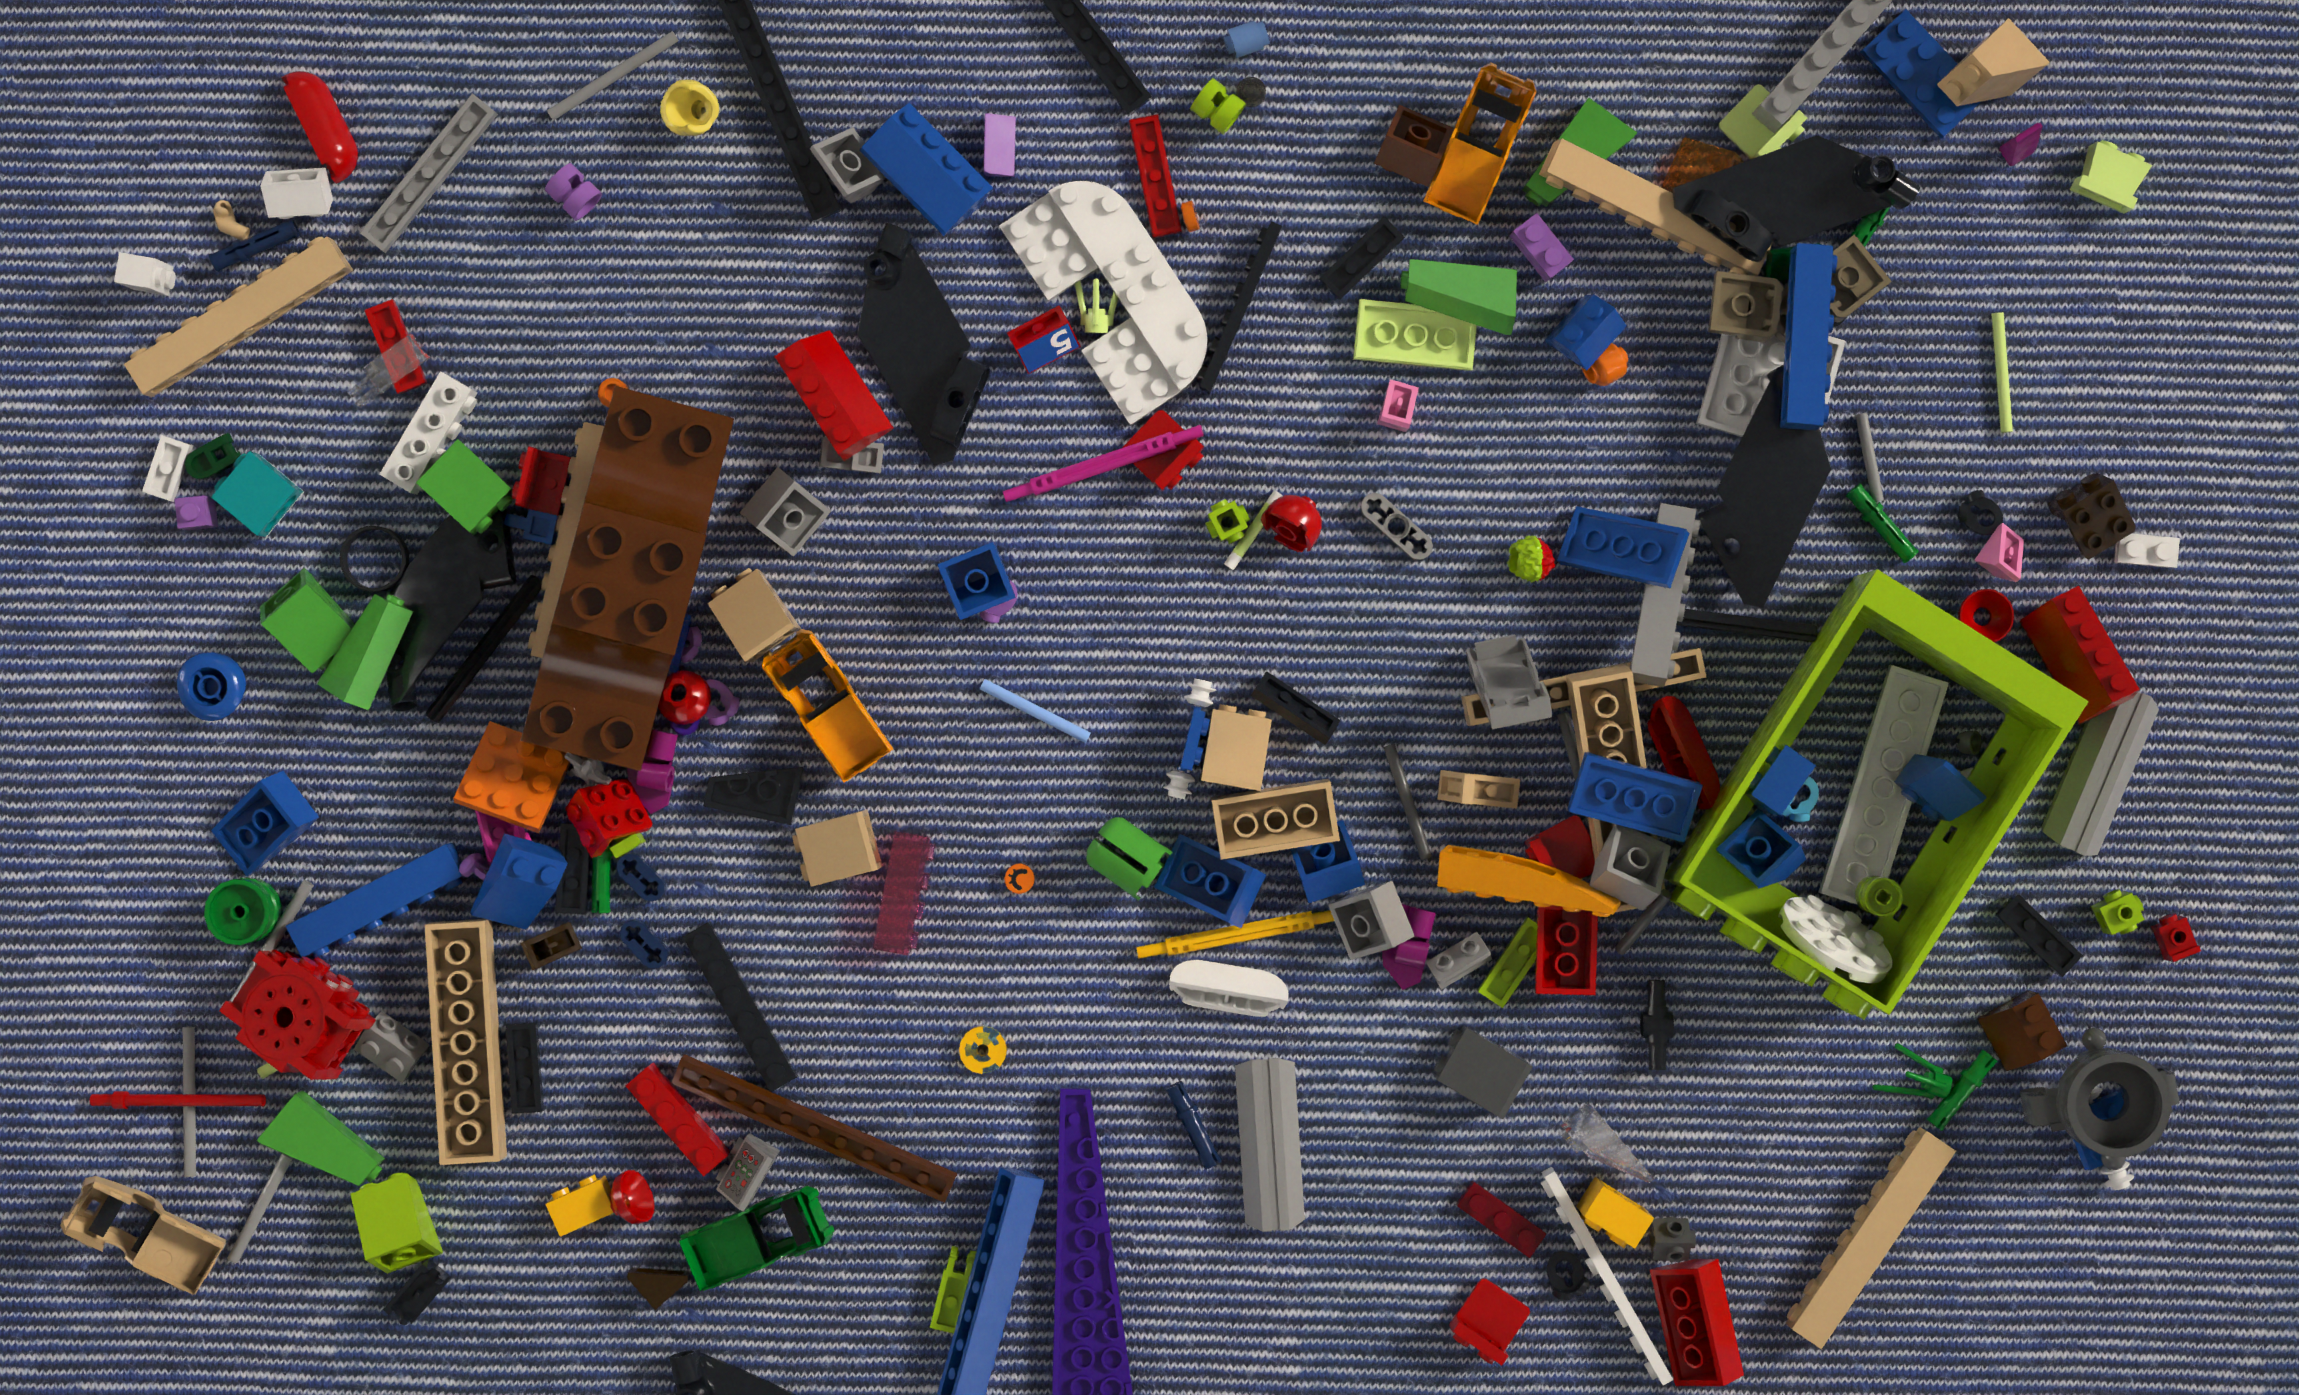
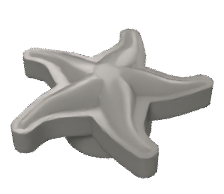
M567 753L564 756L573 766L568 772L570 777H579L588 786L598 785V783L608 785L612 779L609 776L601 773L603 766L598 760L587 757L581 759L571 753Z

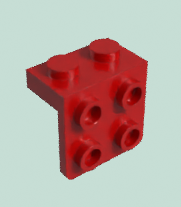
M1158 410L1122 448L1168 432L1174 434L1184 429L1164 410ZM1196 438L1176 445V449L1134 462L1133 464L1160 491L1163 492L1166 488L1172 490L1183 479L1180 473L1187 466L1192 469L1204 457L1200 453L1204 446Z
M528 446L527 452L523 451L519 460V469L522 470L520 482H515L512 491V499H516L515 505L557 516L560 515L563 504L561 503V498L569 478L568 467L571 457Z
M626 778L611 781L608 785L598 784L578 789L565 808L569 820L574 824L580 836V841L586 847L591 858L602 855L613 839L648 831L653 825L632 783Z
M1572 815L1525 840L1528 848L1524 851L1529 860L1559 869L1579 879L1593 873L1595 860L1592 841L1579 816Z
M1481 1278L1449 1326L1452 1332L1455 1333L1453 1338L1466 1348L1469 1344L1479 1350L1477 1355L1489 1364H1493L1496 1361L1503 1365L1509 1356L1506 1348L1529 1316L1530 1309L1487 1278Z

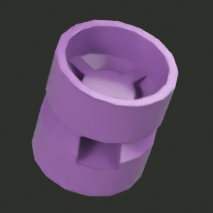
M569 163L549 180L545 191L557 203L563 202V209L577 221L595 207L601 199L602 193L590 181L584 182V175L572 163Z

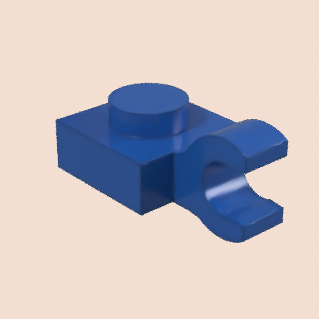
M529 509L527 517L506 513L504 524L524 529L523 539L553 545L555 544L556 524L559 516Z

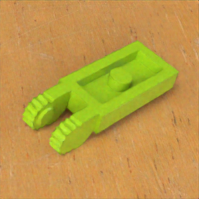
M952 1246L947 1268H944L930 1324L932 1329L953 1334L977 1252L970 1250V1253H968L965 1273L953 1270L959 1254V1247Z

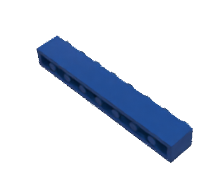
M1003 1167L999 1169L937 1395L987 1394V1386L995 1365L999 1343L1003 1337L1004 1325L1011 1308V1300L1019 1279V1271L1027 1250V1242L1035 1222L1037 1206L1043 1193L1045 1180L1029 1171Z

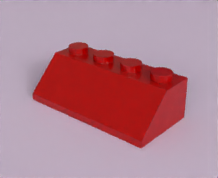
M830 330L800 339L774 356L835 451L844 461L894 429Z
M2080 586L2052 598L2020 620L2021 625L2052 678L2089 701L2077 719L2079 724L2133 699L2140 690Z
M1693 1259L1650 1269L1675 1386H1725L1744 1376L1719 1259Z

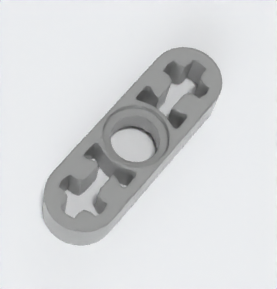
M1371 493L1364 497L1360 505L1362 515L1406 555L1414 560H1422L1430 555L1433 548L1430 537L1379 493ZM1378 499L1381 502L1379 508L1384 513L1387 512L1388 508L1393 511L1392 514L1386 517L1383 525L1377 521L1382 516L1377 512L1368 513V500L1374 502ZM1393 518H1399L1405 524V530L1400 535H1393L1388 530V523ZM1410 528L1415 531L1411 535L1415 541L1423 539L1426 542L1423 546L1426 550L1424 554L1420 551L1414 554L1412 552L1414 546L1410 541L1406 540L1405 545L1400 542L1401 539L1408 535Z

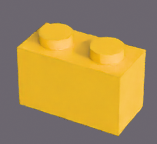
M595 1174L580 1180V1187L569 1191L567 1186L551 1194L553 1199L545 1205L560 1237L614 1213L610 1207L611 1200L609 1194L611 1187L605 1175L596 1178Z

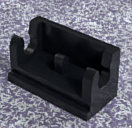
M429 1258L416 1270L383 1310L388 1315L397 1314L401 1318L400 1324L407 1325L409 1322L412 1324L452 1277Z

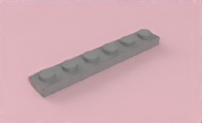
M472 93L360 233L386 253L498 114Z

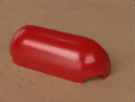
M305 71L291 72L282 76L281 78L286 84L284 90L321 164H326L331 174V179L336 184L345 180L356 167L358 149L328 86L315 74Z
M1665 696L1653 704L1650 720L1647 723L1649 733L1667 773L1700 782L1703 786L1696 806H1699V809L1712 808L1720 792L1717 772L1686 706L1674 696Z

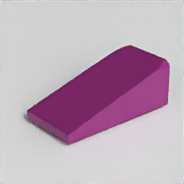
M2037 122L2000 146L1999 151L2009 166H2014L2035 152L2043 128L2041 122Z

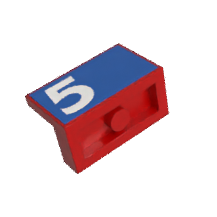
M1060 305L1007 332L1028 374L1081 347Z

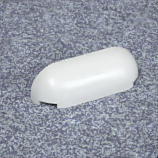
M1189 960L1177 965L1170 975V990H1174L1181 996L1183 1003L1195 1007L1266 1017L1270 1011L1278 1008L1284 1009L1288 1002V989L1285 983L1276 975L1263 970L1203 960Z

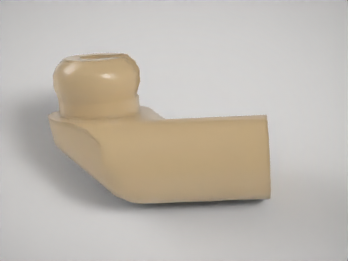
M220 200L215 203L213 214L218 229L241 241L247 239L250 234V228L236 222L231 204L226 200Z

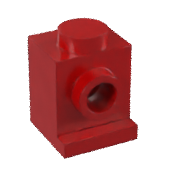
M2176 913L2159 918L2160 923L2151 926L2164 960L2175 962L2201 952L2187 917L2177 916ZM2176 932H2179L2181 940L2178 942L2174 940Z

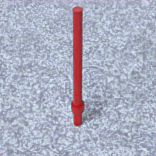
M114 1091L113 1094H92L90 1096L91 1106H112L113 1109H128L129 1106H265L266 1096L264 1094H129L128 1091Z

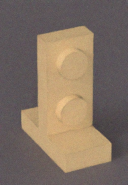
M1441 770L1437 800L1517 809L1520 779Z

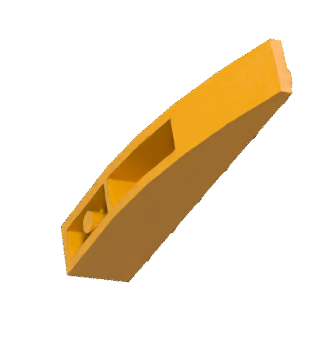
M1447 845L1439 854L1437 886L1447 888V891L1451 893L1469 891L1475 892V895L1481 898H1491L1494 895L1504 897L1505 901L1513 903L1525 900L1533 902L1538 907L1556 905L1562 906L1563 910L1568 912L1587 910L1592 911L1593 915L1599 917L1613 915L1621 905L1619 899L1591 887L1590 883L1533 860L1506 853L1455 845Z

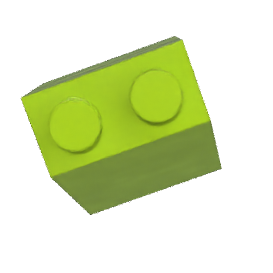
M402 1172L392 1174L387 1178L388 1180L378 1184H365L359 1188L360 1190L350 1193L365 1260L387 1274L443 1253L417 1180L409 1174Z

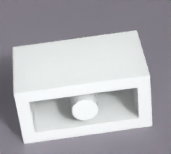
M326 168L266 171L260 185L268 218L290 219L294 216L304 215L320 217L329 213L333 201Z
M119 252L114 282L133 290L169 296L170 289H173L175 285L176 275L173 271V266L160 260Z

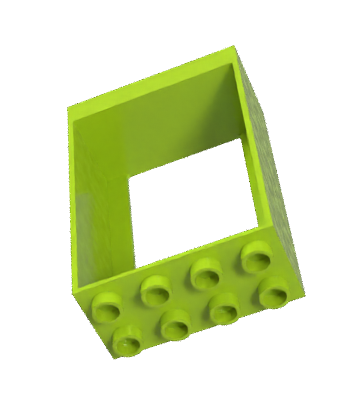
M1876 569L1854 576L1817 634L1815 642H1812L1723 782L1713 807L1706 809L1664 875V879L1676 885L1670 901L1693 916L1706 921L1709 920L1714 910L1725 916L1727 920L1719 932L1749 951L1753 950L1760 954L1766 944L1774 947L1778 952L1770 964L1796 981L1813 987L1818 977L1823 978L1829 982V985L1822 994V997L1850 1015H1855L1865 1020L1871 1009L1890 1015L2089 701L1880 570ZM1867 628L1872 629L2005 714V719L1967 777L1986 796V799L1950 822L1939 821L1899 884L1903 892L1902 904L1907 907L1902 910L1897 918L1898 921L1893 919L1895 914L1888 917L1879 916L1871 930L1883 937L1884 941L1882 943L1892 958L1891 970L1884 980L1878 983H1864L1849 978L1850 973L1837 967L1833 972L1802 952L1781 928L1784 921L1778 917L1785 902L1790 898L1799 896L1779 883L1758 889L1716 852V848L1742 824L1753 807L1754 803L1746 795V792L1757 772H1761L1767 764L1765 760L1773 747L1776 746L1778 748L1780 744H1786L1791 747L1862 633ZM2000 748L2006 750L2001 754L1996 764H1994L1992 761ZM1953 826L1956 830L1951 833L1946 843L1943 841V838L1950 827Z

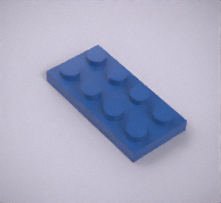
M1907 9L1860 51L1940 138L1949 133L1980 103L1956 106L1938 87L1937 84L1957 63Z
M1576 506L1557 561L1560 565L1670 589L1690 533L1684 528Z
M1585 752L1567 810L1571 813L1685 842L1703 785L1697 781Z

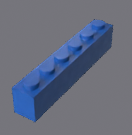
M1797 243L1790 250L1780 428L1816 431L1828 420L1829 406L1825 404V393L1829 392L1831 377L1829 374H1826L1827 363H1830L1832 358V345L1828 344V335L1832 333L1834 326V316L1830 315V303L1834 302L1836 293L1835 285H1831L1832 273L1834 274L1837 268V256L1833 255L1832 245Z
M453 843L445 844L286 925V928L301 958L302 956L307 957L311 955L315 959V957L317 958L330 952L329 945L338 941L341 946L357 938L355 932L365 928L366 932H369L383 925L382 918L391 914L394 919L410 911L408 905L417 900L422 905L436 898L435 891L445 887L446 891H449L463 884L461 878L464 876L459 872V866L462 861Z

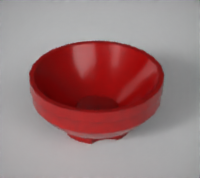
M1981 589L1972 592L1963 600L1959 607L1958 620L1993 642H1997L2004 638L2011 630L2014 622V610L2011 602L2002 593L1992 589ZM1978 608H1984L1990 614L1988 623L1983 626L1978 625L1973 618L1974 612Z
M686 670L674 672L666 677L658 708L665 718L675 724L687 725L694 723L703 717L710 706V687L706 680L694 672ZM676 686H685V697L681 701H673L671 698L672 690Z
M627 1170L619 1174L615 1178L609 1194L612 1211L616 1216L619 1215L631 1224L637 1225L649 1221L654 1214L655 1208L649 1184L635 1170Z

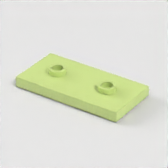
M1359 299L1353 360L1472 371L1477 325L1415 304Z

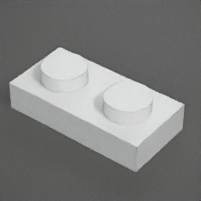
M161 435L142 492L174 502L186 468V458L191 453L193 445Z
M2130 534L2116 543L2114 563L2177 568L2180 538Z

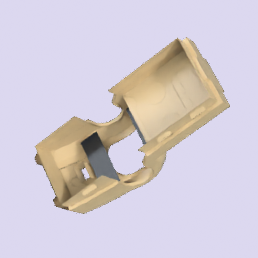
M98 1176L85 1178L78 1198L70 1211L64 1213L61 1221V1228L65 1235L103 1252L104 1243L115 1245L125 1253L124 1258L133 1267L193 1295L197 1293L204 1279L207 1278L217 1257L226 1244V1239L165 1211L163 1205L147 1193ZM92 1200L99 1202L95 1212L87 1210ZM124 1202L129 1205L131 1202H134L146 1208L152 1215L139 1237L111 1226Z

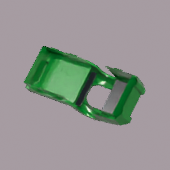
M806 1185L777 1194L747 1207L744 1212L740 1211L682 1234L679 1243L699 1290L705 1291L731 1280L742 1278L747 1274L773 1264L788 1254L790 1255L786 1258L791 1256L797 1257L805 1254L806 1251L827 1244L835 1230L833 1225H829L817 1198L820 1195L818 1190ZM782 1208L793 1236L778 1242L767 1241L760 1228L761 1219L766 1214Z

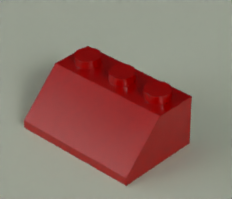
M1556 905L1538 907L1535 994L1596 995L1598 916L1593 915L1592 911L1568 912L1563 910L1562 906Z

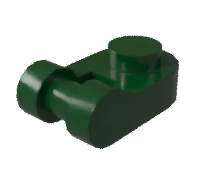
M230 433L217 437L192 451L187 456L185 467L190 476L206 480L233 467L234 462L241 453L240 451L236 452L232 445L234 440ZM221 449L225 458L218 461L214 452Z

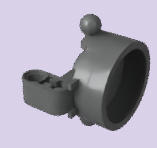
M2090 1028L2082 1035L2083 1045L2088 1050L2077 1055L2078 1059L2065 1070L2057 1088L2035 1087L2020 1091L2024 1121L2033 1126L2051 1125L2052 1132L2066 1130L2076 1142L2101 1154V1161L2107 1169L2118 1170L2125 1164L2126 1157L2147 1150L2165 1131L2170 1113H2172L2171 1106L2180 1103L2174 1072L2163 1068H2155L2137 1056L2117 1049L2103 1048L2107 1039L2105 1033L2099 1028ZM2105 1081H2114L2122 1088L2124 1104L2121 1111L2115 1117L2099 1119L2091 1111L2089 1096L2098 1084Z

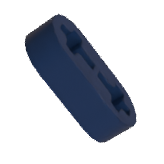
M630 853L618 860L616 866L617 873L641 898L652 902L664 896L667 888L666 882L640 855ZM626 860L629 862L637 861L638 864L635 868L641 874L639 877L634 872L627 874L624 871L627 867L624 863ZM643 878L650 883L658 882L659 885L656 889L659 893L657 895L655 893L649 895L646 893L648 886L642 881Z
M637 919L630 920L621 927V940L645 966L655 969L663 966L668 961L669 949L643 921ZM629 926L632 928L640 927L639 936L644 940L643 943L637 938L632 940L628 938L630 934ZM647 944L653 950L659 948L662 951L659 955L662 959L660 962L658 960L651 962L648 959L651 953L645 947Z

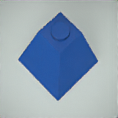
M1759 809L1716 848L1717 853L1758 889L1785 880L1806 860L1801 845Z

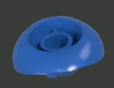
M208 652L191 657L182 665L177 675V690L183 706L192 715L205 721H217L230 715L240 704L246 688L245 675L239 664L232 658L220 653Z

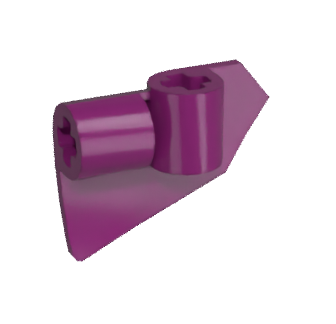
M654 729L651 730L641 771L627 768L628 780L632 783L643 806L650 814L669 805L675 775L672 762L678 738L677 734Z
M1402 904L1414 937L1394 948L1382 951V958L1385 969L1404 990L1421 981L1436 913Z

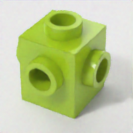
M1224 499L1210 507L1212 512L1207 515L1210 521L1206 522L1205 525L1212 539L1218 537L1220 542L1227 540L1231 544L1245 537L1243 531L1248 529L1246 522L1250 521V518L1243 504L1237 506L1235 500L1228 503ZM1224 517H1230L1233 520V525L1230 528L1222 526L1221 521Z
M2120 889L2104 894V900L2091 906L2100 928L2105 934L2114 935L2118 932L2121 935L2127 934L2138 928L2137 923L2145 920L2141 913L2144 911V907L2138 896L2133 895L2131 892H2121Z

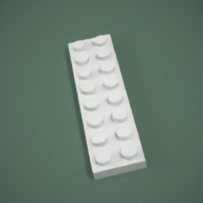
M1889 665L1818 893L1857 904L1855 890L1863 878L1868 876L1889 877L1912 803L1901 794L1902 789L1894 781L1914 754L1927 755L1947 691L1948 682Z

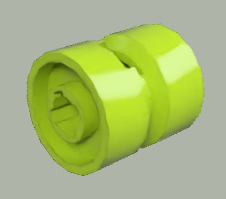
M1212 78L1198 94L1190 110L1202 119L1209 118L1210 125L1224 135L1242 113L1246 103L1234 93L1226 94V87Z
M1868 876L1858 883L1855 890V899L1863 911L1880 917H1888L1895 914L1901 908L1903 892L1894 880L1882 876Z

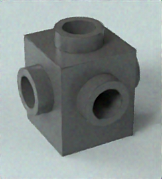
M1654 1218L1651 1223L1649 1239L1652 1261L1679 1262L1681 1260H1689L1690 1250L1696 1246V1235L1694 1230H1690L1688 1218Z

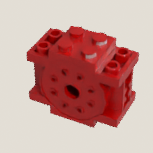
M275 949L272 951L259 950L252 960L257 964L234 1000L225 1001L219 1010L241 1027L235 1039L281 1073L301 1072L310 1080L337 1079L343 1071L339 1065L363 1029L369 1030L376 1021L374 1017L368 1014L370 1011L368 1007L355 1001L360 992L352 987L354 983L349 978L341 974L335 975L329 970L331 966L318 957L309 959L302 956L300 958L287 950L285 952H279Z

